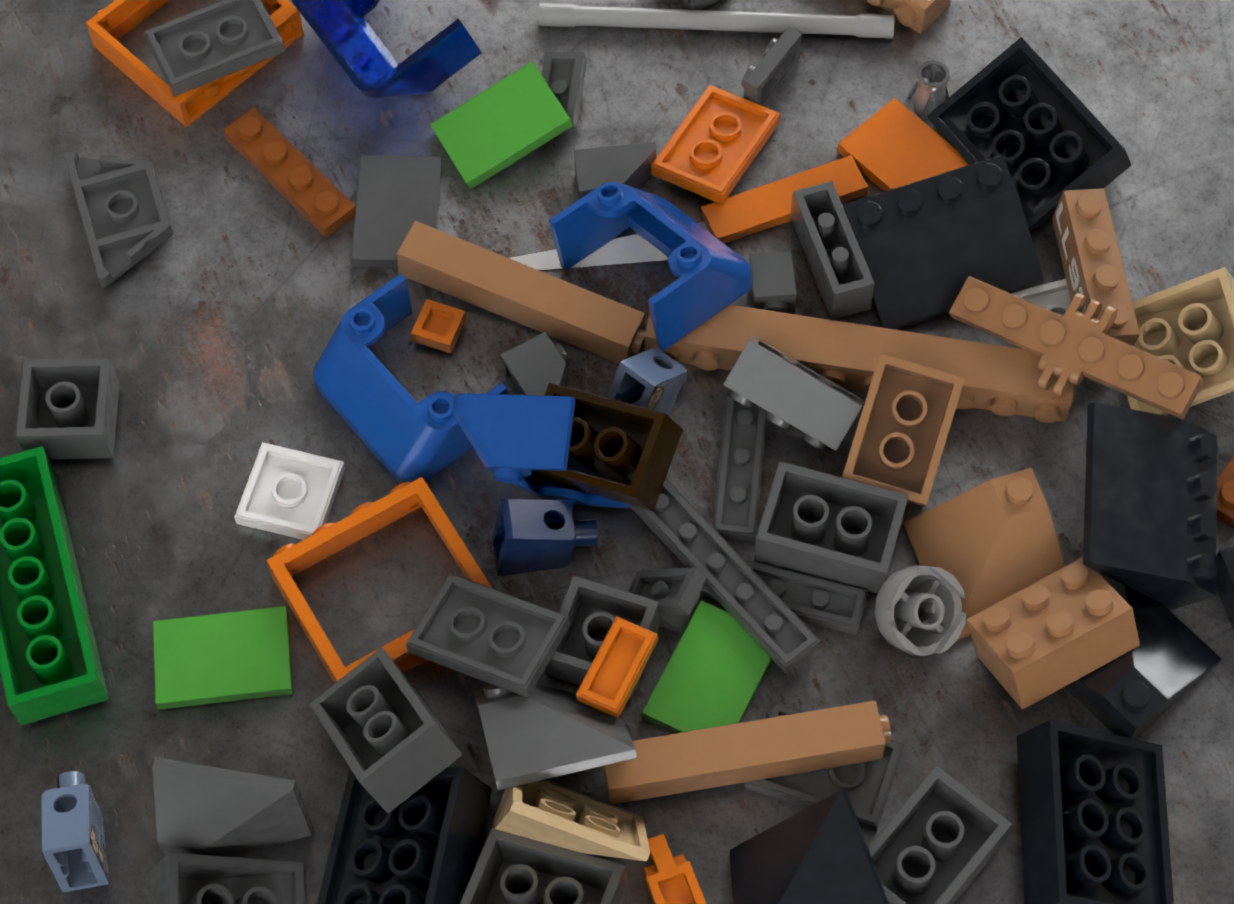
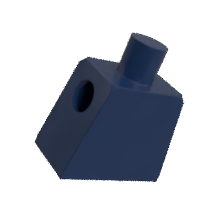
M501 499L492 535L497 576L558 569L568 566L574 547L597 545L598 530L596 520H573L571 503L567 500Z

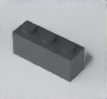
M833 181L793 191L790 219L831 320L870 310L875 283Z
M755 336L749 339L723 384L731 389L729 392L731 398L747 407H751L753 403L768 411L766 417L770 421L785 429L792 425L805 433L803 439L822 451H826L827 447L835 451L837 450L865 401Z

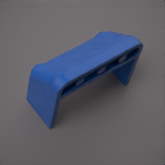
M607 182L602 184L549 220L560 265L565 271L628 228H632L669 258L670 271L677 280L648 299L657 344L663 351L747 293L753 283L749 263L681 210L662 197L622 183Z
M399 274L344 314L313 370L316 387L321 395L399 483L413 482L420 477H423L424 481L427 482L473 447L452 414L455 398L453 393L446 391L435 392L417 403L368 348L376 343L386 331L412 314L407 280L402 274ZM501 382L486 394L507 395V388Z
M469 393L455 395L452 414L486 470L495 474L494 480L512 483L542 500H567L571 503L572 512H574L575 506L631 508V505L539 480L532 474V470L567 471L576 401L574 397Z

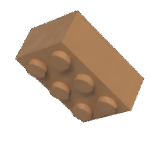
M880 353L842 478L909 495L908 503L926 507L965 378Z
M1083 557L967 619L976 656L1022 710L1140 646L1133 608L1098 572L1083 565Z

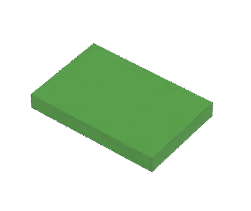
M533 61L430 124L470 190L574 126Z
M701 600L642 711V719L674 734L741 723L772 659L728 612Z
M286 606L153 621L155 702L158 710L293 694L289 615Z

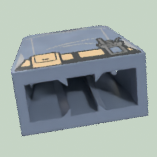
M651 348L620 362L606 398L659 411L669 416L680 390L687 380L688 373L680 362L675 361L660 349Z
M77 771L64 772L57 777V788L46 790L41 795L42 853L63 893L108 885L109 875L101 809L90 785L85 784L84 774Z

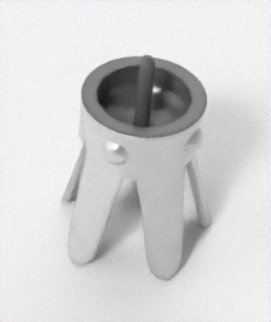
M935 60L926 61L918 68L917 82L908 94V97H912L919 87L914 109L915 114L918 116L924 112L931 95L935 97L936 108L945 101V93L947 98L950 97L947 88L950 73L947 66L942 62Z

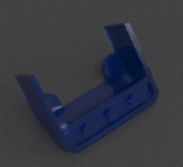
M291 0L363 95L369 98L429 93L482 53L464 25L457 19L399 64L364 18L366 14L377 6L380 0Z

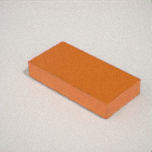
M616 616L576 693L577 701L619 719L659 640L658 634Z

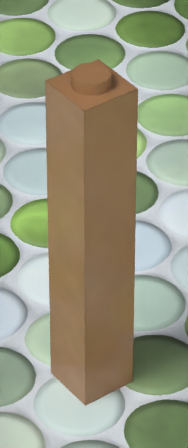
M414 221L397 252L398 274H402L406 278L541 333L546 332L551 337L620 364L621 361L632 357L633 353L639 354L644 349L646 332L644 330L645 313L418 221Z
M875 700L634 740L632 742L637 758L603 766L610 805L881 760L883 759L886 743L892 740L891 729L887 715H879Z

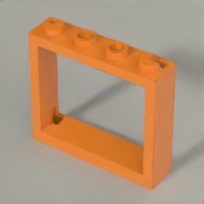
M115 0L104 9L97 11L98 14L86 22L93 46L185 127L192 124L274 58L271 57L174 97L167 83L118 42L120 38L169 0ZM261 0L286 49L304 34L299 9L288 0Z
M423 477L413 482L400 483L387 496L375 502H366L359 505L352 511L351 515L336 523H326L313 532L312 536L297 544L291 543L282 546L274 553L273 557L266 560L272 579L334 684L377 650L345 667L292 576L422 507L465 577L470 581L492 588ZM415 629L382 646L404 673L427 661V659L409 653L406 647V643Z

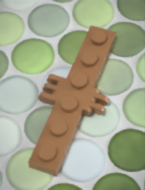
M968 276L949 314L955 320L1041 357L1038 368L1044 371L1039 378L1038 387L1048 390L1057 376L1059 378L1054 386L1053 393L1063 397L1071 383L1079 385L1085 376L1182 420L1186 416L1204 382L1202 376L1108 336L1107 334L1116 319L1118 309L1108 306L1100 320H1098L1097 317L1101 311L1102 302L1093 299L1085 313H1082L1081 311L1085 306L1087 296L1076 293L1064 316H1061Z

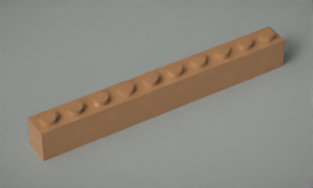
M736 305L727 306L665 351L661 350L675 361L692 364L703 370H715L717 368L732 370L749 339L755 336L842 388L860 390L866 394L871 384L879 354L882 353L965 378L956 409L976 408L989 410L1000 416H1012L1014 414L1028 416L1044 423L1066 422L1072 405L1074 384L1071 383L1063 397L1054 394L1053 389L1059 378L1057 376L1048 390L1038 387L1039 378L1044 371L1038 368L1041 357L1023 349ZM649 313L645 332V351L651 348L660 349L657 344L651 313Z

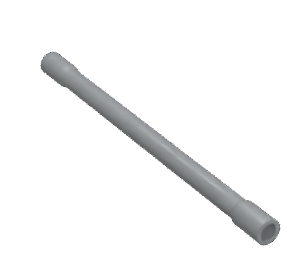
M539 3V26L544 27L600 26L784 33L790 27L801 34L854 35L859 38L893 39L895 17L894 15L885 14L828 15L578 6L570 3Z

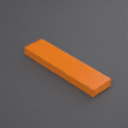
M850 155L728 197L723 205L713 202L702 206L701 216L709 232L726 244L791 221L793 191L833 181L840 201L844 203L867 195L868 185L854 158Z

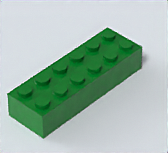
M43 446L0 458V672L8 707L21 726L109 700L55 469Z

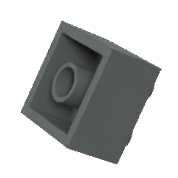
M110 358L23 361L16 438L23 451L43 446L49 459L114 457L120 382Z
M573 576L559 613L569 617L570 627L546 666L547 676L581 686L616 616L657 633L661 623L659 601ZM641 675L628 699L630 702L633 700Z

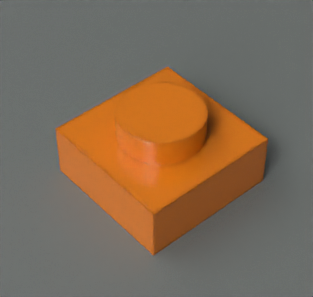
M426 299L411 331L412 342L451 354L466 322V312Z

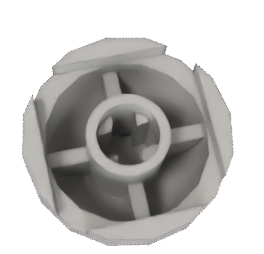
M914 565L894 572L881 585L875 598L874 615L878 629L889 644L907 654L928 656L933 653H943L959 639L966 623L967 612H961L962 602L960 597L965 598L963 588L954 575L940 567Z

